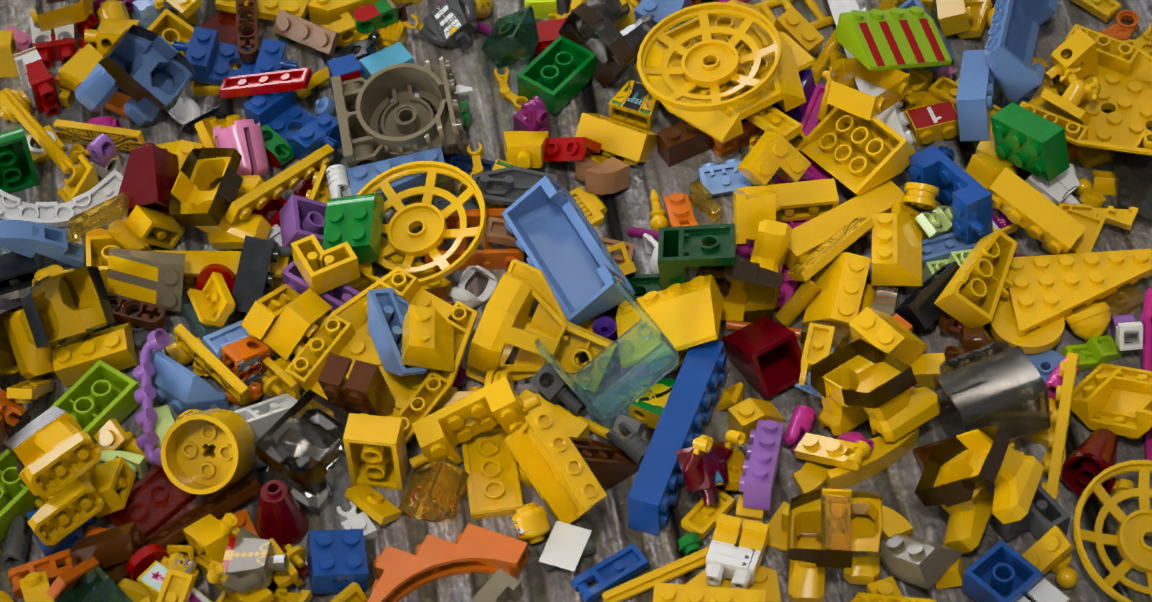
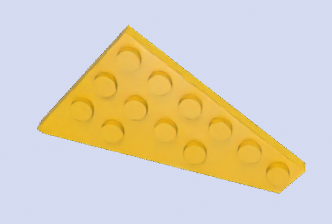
M1151 248L1013 257L1006 278L1013 283L1011 287L1007 288V291L1009 292L1008 297L1018 337H1024L1026 332L1036 327L1042 328L1049 322L1057 321L1071 314L1073 309L1081 305L1088 306L1095 300H1101L1117 292L1119 287L1127 283L1132 285L1141 278L1151 276Z

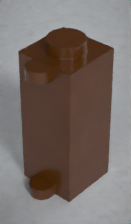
M131 522L76 540L69 552L73 559L72 567L92 556L99 562L95 571L128 561L138 550L145 546V536L141 530H138L135 522Z

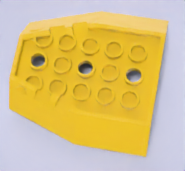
M738 0L728 1L729 3L740 4L758 11L759 13L763 14L757 6L750 5ZM708 15L710 27L724 26L738 30L745 20L744 18L732 15ZM699 17L693 18L665 32V34L673 40H677L688 32L700 29ZM753 23L746 34L756 42L759 50L773 45L768 34L760 26ZM778 32L782 49L780 66L773 79L755 96L732 107L705 112L681 110L664 103L662 105L670 113L719 142L725 143L743 134L742 119L776 102L787 112L805 103L806 98L792 48ZM723 34L711 35L712 39L726 42L732 38V36ZM697 37L682 46L689 49L694 44L701 42L702 38ZM659 40L654 43L648 54L646 67L660 68L662 57L668 47ZM740 41L736 46L739 57L752 53L743 41ZM674 53L668 68L682 67V56ZM775 53L761 58L760 68L754 79H764L774 64ZM754 61L740 65L738 74L748 76ZM636 62L634 68H635V70L637 71V73L639 74V72H638V67H637V62ZM708 62L706 65H713L716 62ZM647 75L649 83L657 92L665 97L674 93L666 86L662 76ZM684 75L669 76L678 88L688 83ZM729 81L719 86L720 93L736 87L739 83ZM697 86L689 93L710 95V88ZM746 86L736 94L722 98L721 101L739 96L753 87ZM684 97L677 100L693 104L711 103V101H696Z
M1075 24L1065 40L1080 28L1096 42L1098 70L1083 78L1082 81L1086 84H1091L1094 77H1098L1101 91L1097 95L1096 100H1092V93H1088L1089 99L1081 101L1078 106L1091 117L1088 124L1085 126L1046 104L1040 97L1045 88L1061 96L1058 93L1065 92L1068 86L1060 82V80L1051 85L1044 79L1029 103L1022 101L1019 106L1065 129L1066 141L1074 145L1152 156V131L1147 129V127L1152 126V56L1139 47ZM1110 109L1113 112L1104 113L1102 110Z
M396 267L331 312L288 365L285 372L297 381L306 392L311 389L327 399L318 382V378L329 353L352 359L351 366L346 375L347 379L356 360L378 365L395 400L390 416L402 418L405 443L407 444L415 434L411 424L430 415L453 385L478 312L458 300L454 305L447 303L421 288L417 277ZM393 288L398 296L405 299L411 305L435 308L454 328L453 372L428 368L425 374L399 376L385 371L368 331V316L363 312V305L367 301L368 291Z

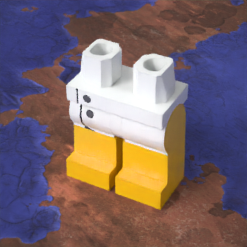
M718 513L715 531L706 556V583L717 587L721 585L723 578L732 580L731 588L747 589L749 584L754 585L756 574L769 541V524L745 519L742 533V518Z

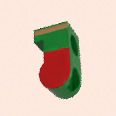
M379 0L369 6L357 8L354 11L356 30L359 33L367 34L373 32L374 28L379 30L398 22L397 6L392 0Z
M267 124L261 127L264 134L268 161L275 168L279 169L295 157L294 151L285 139Z

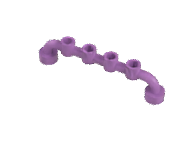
M157 328L148 334V341L141 351L140 365L133 369V375L138 381H141V388L134 392V397L139 404H142L143 411L136 414L135 420L143 428L144 432L143 435L137 437L136 444L140 450L145 452V457L149 463L163 468L160 456L161 446L155 449L159 439L154 432V422L158 416L153 409V399L156 397V390L152 386L151 376L155 374V367L151 363V353L153 350L160 351L169 346L170 338L164 329Z

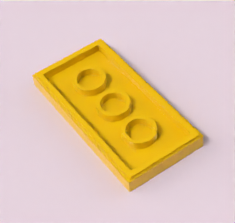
M496 425L491 430L484 431L472 437L469 441L461 443L471 520L514 515L516 513L515 509L523 505L517 461L503 441L508 435L501 425Z

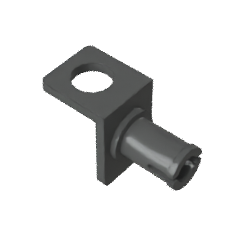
M545 363L530 380V383L547 399L556 405L561 406L563 404L576 417L586 410L585 404L573 393V390L548 363ZM546 373H551L554 377L553 384L547 388L543 387L540 382L541 377ZM569 382L576 390L577 387L571 382Z

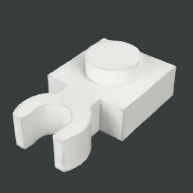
M349 501L351 510L348 512L342 511L340 506L336 507L338 518L343 521L341 522L342 529H363L364 542L378 536L377 529L365 512L358 514L357 506Z

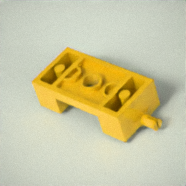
M504 377L412 423L411 425L422 453L410 458V464L415 469L428 462L433 464L439 473L449 470L462 462L456 445L469 441L472 437L491 430L498 424L502 426L509 436L520 429L526 422L524 417L528 415V411L541 406V402L537 395L522 402L508 379Z

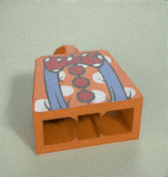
M250 335L223 346L222 363L248 387L250 383L258 382L266 376L267 367L263 364V360L267 357L271 358L278 353L262 340Z

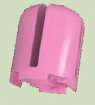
M254 119L235 120L234 125L221 129V125L213 129L216 148H235L241 154L242 159L237 170L238 175H260L263 179L268 174L270 167L260 122L255 124Z

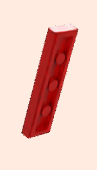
M299 68L225 77L218 93L220 98L224 99L307 89L313 73L310 68Z

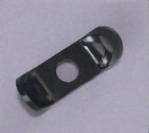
M374 28L373 33L369 34L368 38L346 47H336L333 55L321 52L322 60L327 64L329 60L352 54L358 47H361V50L355 55L357 60L371 55L373 52H376L375 46L379 45L377 37L381 35L378 32V28Z

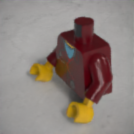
M735 430L727 431L725 434L726 444H724V441L713 443L712 437L701 435L693 440V447L676 450L687 490L689 492L701 490L704 505L720 502L717 486L729 483L727 461L734 451L732 449L733 445L741 447L746 440L745 433Z

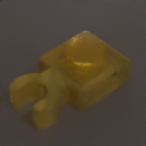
M698 179L690 183L689 201L692 206L698 208L703 214L707 213L712 222L721 219L722 216L718 211L722 210V207L718 202L712 200V194Z

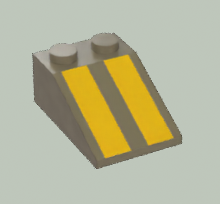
M109 248L107 293L160 305L164 310L181 311L185 254Z

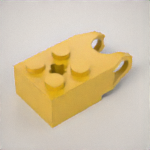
M124 217L122 222L125 223L128 217ZM90 220L85 237L86 266L99 268L107 291L109 248H124L108 234V230L102 229L96 220Z

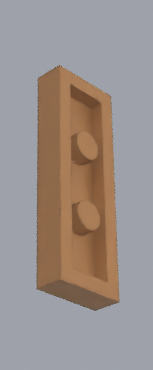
M279 10L272 30L274 33L328 55L334 54L340 33L283 10Z

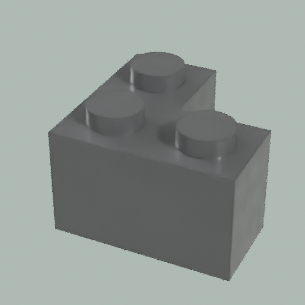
M1038 484L1027 515L1019 521L1002 524L991 513L990 524L1007 542L1026 530H1029L1039 540L1055 525L1067 535L1071 516Z

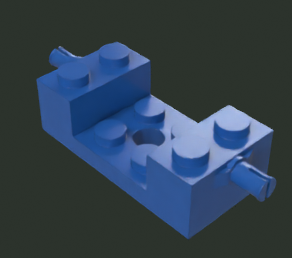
M195 26L188 43L176 40L173 43V47L176 50L186 52L185 58L196 71L190 79L191 81L221 86L225 77L298 68V62L287 60L286 42L263 38L258 57L252 62H244L239 58L237 45L219 42L218 30ZM233 64H239L242 67H240L239 69H232L230 66H232Z
M294 90L252 95L253 98L243 104L246 119H254L255 124L260 122L261 127L267 124L285 139L293 149L295 158L298 160H302L326 144H329L334 151L342 144L338 119L326 111L316 117L296 103Z
M934 145L909 156L910 164L906 167L905 171L910 176V182L929 184L940 189L935 201L941 199L944 204L952 208V229L956 236L961 237L969 244L993 232L992 193Z

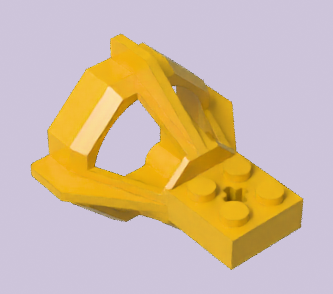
M513 259L507 272L503 274L490 297L473 336L467 359L468 368L466 375L485 384V377L489 370H496V372L510 370L513 375V381L534 376L550 359L568 381L596 393L599 390L618 343L567 320L542 270L520 260ZM534 298H536L539 303L532 318L529 316V313L533 306ZM514 347H519L520 349L514 364H506ZM586 352L589 361L586 360L584 363H581V358L577 355L578 353Z

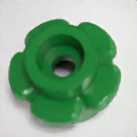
M697 532L689 533L678 539L680 546L678 550L682 553L685 552L686 555H690L701 550L700 546L704 540L699 538Z

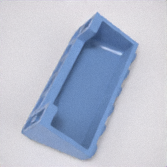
M997 0L994 4L995 10L991 18V27L988 31L989 36L985 45V56L1003 97L1010 103H1015L1043 81L1045 66L1039 61L1032 66L1039 26L1056 13L1058 0Z
M545 175L501 213L506 220V223H504L506 229L517 238L515 241L516 245L528 255L526 260L529 265L542 270L567 320L571 323L579 325L620 305L623 301L632 298L631 296L636 294L575 199L565 188Z

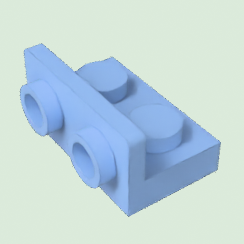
M735 158L727 160L725 164L716 165L714 162L703 164L702 168H699L697 172L703 197L708 198L732 194L733 191H737V188L752 186L751 182L736 169L742 161Z

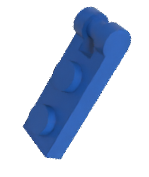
M632 543L576 576L572 580L571 586L575 591L581 592L584 602H596L603 592L622 584L649 568V560ZM594 581L596 584L590 587L588 584Z

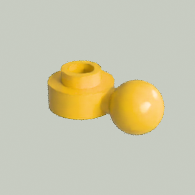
M1079 178L1080 185L1074 193L1079 196L1082 204L1092 205L1093 208H1102L1106 198L1099 192L1092 190V183L1088 179Z
M1071 552L1050 570L1057 573L1056 582L1064 589H1070L1078 582L1077 572L1070 567Z

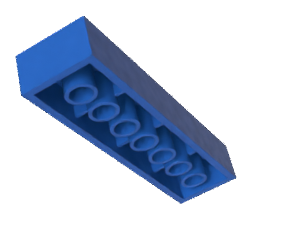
M712 340L688 349L627 497L629 529L659 537L662 527H667L670 519L669 509L671 506H675L678 500L679 491L677 489L679 485L683 486L685 483L676 450L693 447V440L703 435V424H708L710 420L711 404H716L719 396V384H724L727 370H724L727 354H724L723 342Z

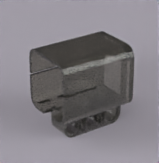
M1005 342L989 344L942 362L939 368L940 374L934 377L936 392L943 390L947 396L939 400L941 407L939 417L951 438L976 429L999 426L1012 433L1009 442L1012 443L1051 427L1047 386L1020 346L1011 348Z

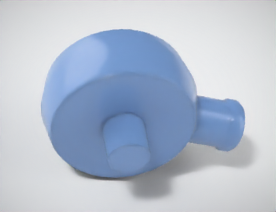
M323 97L315 101V114L317 116L324 111L334 115L335 102L331 98Z

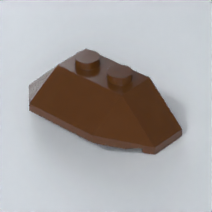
M569 437L602 488L611 489L636 473L640 468L620 449L610 444L593 439Z

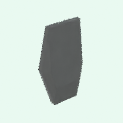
M516 166L472 175V179L482 192L485 203L503 206L513 204L545 175L557 183V175ZM473 195L472 200L477 201L475 196Z

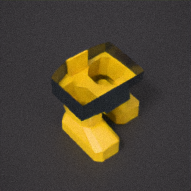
M93 266L68 268L62 270V272L40 279L21 299L23 309L7 314L3 321L20 374L28 380L54 371L51 346L59 345V347H64L86 340L97 328L115 323L99 268Z

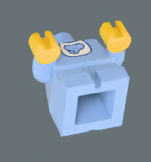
M136 0L132 2L136 20H139L140 25L145 29L165 9H173L164 0Z

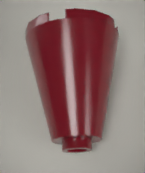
M1104 428L1095 430L1064 461L1062 479L1068 489L1075 494L1081 496L1094 477L1116 464L1118 439L1112 431ZM1115 476L1101 484L1107 493L1114 486ZM1094 492L1091 494V495H1092V498H1094V499H1097V498H1098V497L1094 494Z
M271 480L266 482L260 491L255 530L262 539L269 540L273 538L281 550H284L287 544L297 545L304 539L308 530V519L286 484L279 480Z

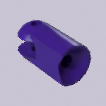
M605 316L597 318L592 324L593 332L618 343L615 321ZM617 345V347H616V349H615L614 354L617 352V350H618V348H619L618 345Z

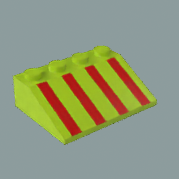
M911 6L905 9L893 7L890 10L871 9L870 11L851 10L850 12L840 13L834 39L869 71L951 65L952 60L933 18L921 7Z

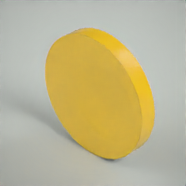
M1008 296L998 301L993 319L989 322V328L995 340L1008 342L1007 349L1023 354H1037L1052 349L1062 339L1065 327V318L1063 317L1057 321L1049 322L1042 328L1036 327L1027 331L1024 337H1018Z

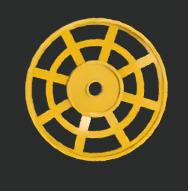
M729 2L701 3L676 11L657 23L645 36L640 45L637 55V67L644 87L660 102L686 111H715L742 103L758 94L768 85L780 66L782 57L781 41L778 31L772 22L752 8ZM708 15H732L744 18L745 20L738 30L724 26L710 27ZM699 17L700 29L688 32L677 40H673L665 34V32L679 23ZM753 23L760 26L768 34L773 45L759 50L756 42L746 34ZM723 34L732 36V38L726 42L712 39L711 35ZM702 36V41L694 44L689 49L682 46L688 41ZM659 40L668 47L662 57L660 68L646 67L648 54L654 43ZM740 41H743L752 53L739 57L736 46ZM674 53L682 56V67L668 68ZM775 53L774 64L764 79H754L759 71L761 58ZM754 61L748 76L738 74L740 65ZM708 62H716L713 65H706ZM647 75L662 76L666 86L674 93L665 97L657 92L649 83ZM684 75L688 83L678 88L669 76ZM729 81L739 83L736 87L720 93L719 86ZM697 86L710 88V95H697L689 92ZM746 86L753 87L739 96L721 101L722 98L736 94ZM684 97L696 101H711V103L693 104L677 100Z
M416 161L393 167L376 176L356 194H371L381 189L388 199L384 202L383 215L392 206L397 211L389 224H382L381 233L387 234L391 244L380 249L379 261H377L379 265L390 271L399 267L410 274L425 272L437 266L441 269V271L433 275L418 279L420 286L436 282L462 266L476 250L485 231L487 210L481 190L466 172L447 163ZM427 173L425 186L409 188L396 194L389 184L407 175ZM437 173L453 177L468 188L457 198L447 190L435 187ZM423 195L422 203H413L407 206L402 203V200ZM433 195L444 198L451 204L440 211L437 207L431 205ZM474 195L480 209L479 227L467 228V215L463 205ZM457 211L460 218V228L447 229L445 220ZM417 227H423L420 232L411 233ZM475 237L468 249L455 262L450 265L446 261L458 250L464 238ZM444 239H456L444 255L438 251L437 248ZM394 252L405 256L401 266L388 262L384 257ZM429 254L433 260L431 263L412 267L415 257ZM373 262L359 263L360 275L373 283L380 279L371 275L362 267Z
M1130 460L1117 463L1103 470L1084 489L1075 509L1073 534L1082 564L1097 585L1118 602H1133L1112 588L1118 581L1134 591L1150 595L1152 602V547L1146 545L1143 539L1144 536L1152 538V509H1150V498H1152V489H1150L1152 460ZM1138 472V488L1124 490L1110 497L1101 485L1116 475ZM1093 492L1103 504L1096 517L1094 532L1080 529L1083 508ZM1138 497L1139 510L1130 513L1128 516L1117 505L1123 500ZM1108 512L1120 524L1116 535L1102 533L1104 520ZM1082 541L1095 543L1101 561L1110 572L1104 580L1096 572L1088 559ZM1104 545L1117 546L1120 555L1124 559L1116 568L1108 558ZM1131 568L1146 573L1148 587L1137 584L1124 575Z

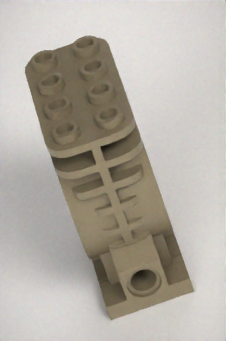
M440 56V64L432 66L430 59L425 60L426 67L416 63L390 65L377 71L367 80L360 77L342 81L340 75L331 77L343 154L349 168L441 147L442 150L444 149L446 155L451 154V146L458 145L459 151L465 150L464 146L468 145V139L463 125H465L463 115L459 108L461 103L458 92H456V78L454 72H452L449 59L445 60L444 56ZM414 93H419V98L415 97ZM428 103H430L436 109L437 114L435 115V117L432 108ZM380 120H381V127H382V130H383L384 135H381V134L379 133V123H380Z

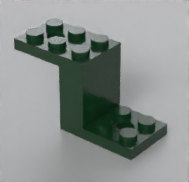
M735 223L659 228L658 236L659 274L625 275L636 294L645 295L651 291L658 292L667 289L675 283L683 284L689 282V267L736 265ZM634 295L633 298H634V299L640 298V297H643L644 295H642V296H635V295ZM618 306L613 308L614 317H616Z

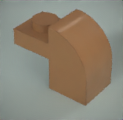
M585 157L583 162H575V180L585 184L586 192L599 195L613 194L629 187L630 165L614 157L600 163Z

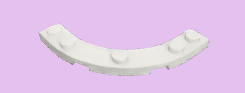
M114 169L92 189L73 197L72 201L59 204L57 201L35 202V204L23 202L21 198L10 195L0 189V219L31 221L54 227L84 222L101 214L116 203L123 175Z

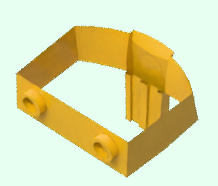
M29 0L33 9L29 12L33 24L38 23L41 32L85 21L91 12L94 0H82L80 3L36 15L32 2Z
M856 58L838 59L830 64V71L822 72V76L826 79L827 84L817 118L822 121L834 107H837L870 121L906 96L909 90L908 80L910 75L898 69L869 71ZM858 77L886 89V91L874 97L845 86L842 82Z

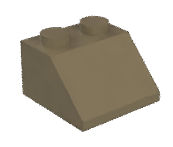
M894 534L881 547L880 558L888 576H893V578L929 589L962 553L960 550L924 538Z

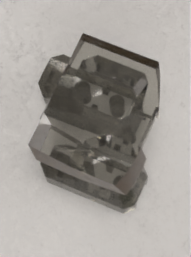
M598 0L592 6L581 3L571 11L558 31L561 36L597 54V65L593 76L603 88L619 81L632 62L636 64L640 45L645 36L655 26L650 21L655 16L647 13L632 25L619 31L618 28L630 13L629 4L625 3L622 5L620 0Z
M311 389L254 445L258 459L269 466L264 471L265 483L271 480L284 482L305 514L309 517H318L321 515L320 509L327 502L333 503L332 489L326 479L328 469L335 468L334 462L342 454L346 456L343 436L349 413Z

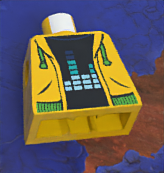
M631 80L610 100L609 117L651 132L660 107V101L646 90L643 83Z

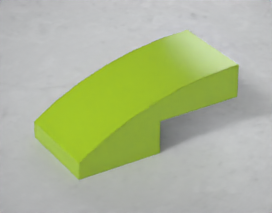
M1111 335L1089 337L1086 344L1068 345L1061 351L1063 356H1066L1067 352L1078 354L1079 363L1077 367L1079 371L1097 367L1100 363H1109L1120 358L1122 355Z

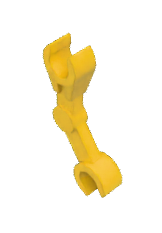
M505 67V74L503 75L498 74L497 68H495L494 79L500 87V97L511 102L514 105V111L518 112L521 110L520 105L527 103L528 98L517 96L510 91L508 87L510 75L507 67Z
M479 142V149L475 152H472L470 144L467 146L468 155L473 161V171L469 175L471 178L473 174L484 172L481 161L484 150ZM462 182L458 185L460 195L468 188Z

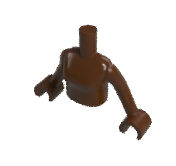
M948 313L941 314L939 319L941 331L944 333L953 332L959 335V348L949 345L945 349V362L948 365L954 366L960 360L983 357L989 354L991 350L1007 351L1008 342L991 339L983 327L959 328L953 325L955 318ZM960 349L968 350L970 352L960 353Z

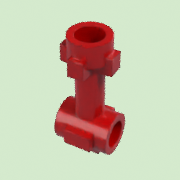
M91 13L85 21L78 22L76 25L77 30L82 34V38L78 40L80 48H84L88 44L84 40L85 29H95L98 24L97 17Z

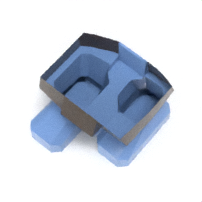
M132 25L121 34L98 64L76 88L75 97L90 111H100L120 88L130 96V99L124 105L125 114L139 126H148L160 111H164L180 93L196 71L191 63L159 34L143 27Z

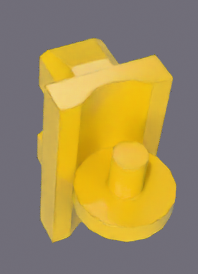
M267 357L263 360L267 371L265 373L266 376L262 378L264 383L262 391L266 396L271 397L275 394L279 396L284 392L297 400L301 398L299 391L302 387L285 372V369L291 363L289 359L285 360L280 357L273 361Z
M269 539L275 555H283V551L274 539ZM287 544L284 549L286 550L285 554L288 556V570L276 571L272 576L279 589H284L292 583L297 588L304 584L298 576L299 573L294 565H297L298 568H302L305 565L303 559L306 556V550L301 545L293 547L291 544Z

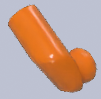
M250 383L248 386L250 401L244 406L261 398L263 392L260 383ZM227 391L225 392L228 402L241 405Z

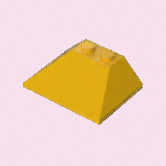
M1100 363L1074 388L1071 410L1090 430L1104 428L1112 431L1115 435L1125 436L1128 439H1138L1152 427V371Z

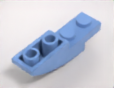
M0 220V247L32 258L35 253H39L73 267L84 264L83 245L69 240L66 230L31 221Z

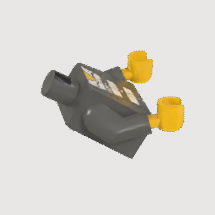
M444 0L423 19L425 24L422 25L420 23V18L416 14L410 15L416 20L415 25L405 21V25L408 28L418 29V33L430 43L441 47L450 46L457 48L460 46L462 50H468L474 44L470 36L478 28L475 21L477 18V5L474 0Z

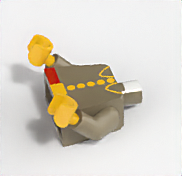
M226 513L219 525V530L224 535L233 533L234 537H229L223 563L221 564L217 561L209 563L207 568L208 582L216 584L222 581L225 593L239 592L245 594L254 589L268 587L271 584L274 571L288 570V556L286 554L275 555L271 541L252 534L242 526L238 528L236 526V516Z

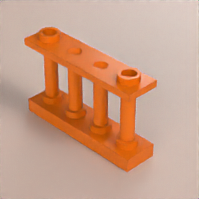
M487 208L486 227L489 216L504 219L501 213L507 208ZM465 209L467 228L479 227L480 209ZM456 211L445 220L447 229L460 228V218ZM484 231L482 250H475L468 260L456 270H465L470 265H479L485 269H508L513 259L525 263L524 252L517 249V247L508 245L507 249H492L493 243L484 241ZM464 238L458 250L446 260L450 265L468 249V238ZM443 242L437 248L442 255L448 251L443 250ZM429 254L424 255L425 264L433 262ZM438 266L433 268L435 271H441Z

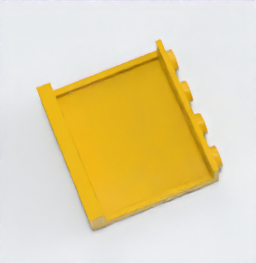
M546 403L525 416L526 422L521 428L505 437L503 441L555 521L571 524L585 515L605 498L607 494Z

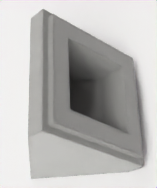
M618 413L613 430L622 435L618 425L624 421L641 436L648 425L630 415Z

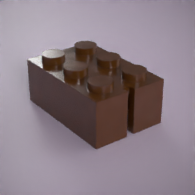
M329 353L318 378V382L327 399L348 413L390 416L395 400L378 365L356 360L347 379L346 375L351 366L352 359ZM335 413L340 420L347 422L345 418Z

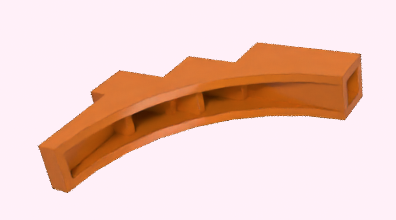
M468 523L464 532L458 534L455 543L427 534L423 543L418 544L415 555L386 545L382 554H378L374 561L373 568L376 571L377 579L372 586L371 596L368 601L365 600L364 602H398L419 587L435 580L458 574H495L500 568L518 579L529 559L528 543Z

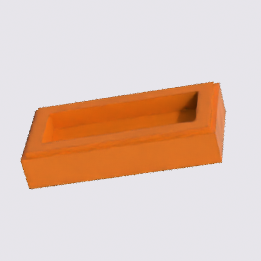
M92 556L60 574L46 593L52 599L63 595L88 580L98 567L99 562Z

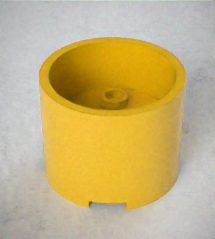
M207 409L185 416L172 424L162 440L160 451L161 463L167 477L181 490L198 495L213 493L236 483L248 474L255 461L254 440L256 438L248 422L239 414L225 409ZM212 445H215L216 447L214 449V454L210 452V450L212 449Z

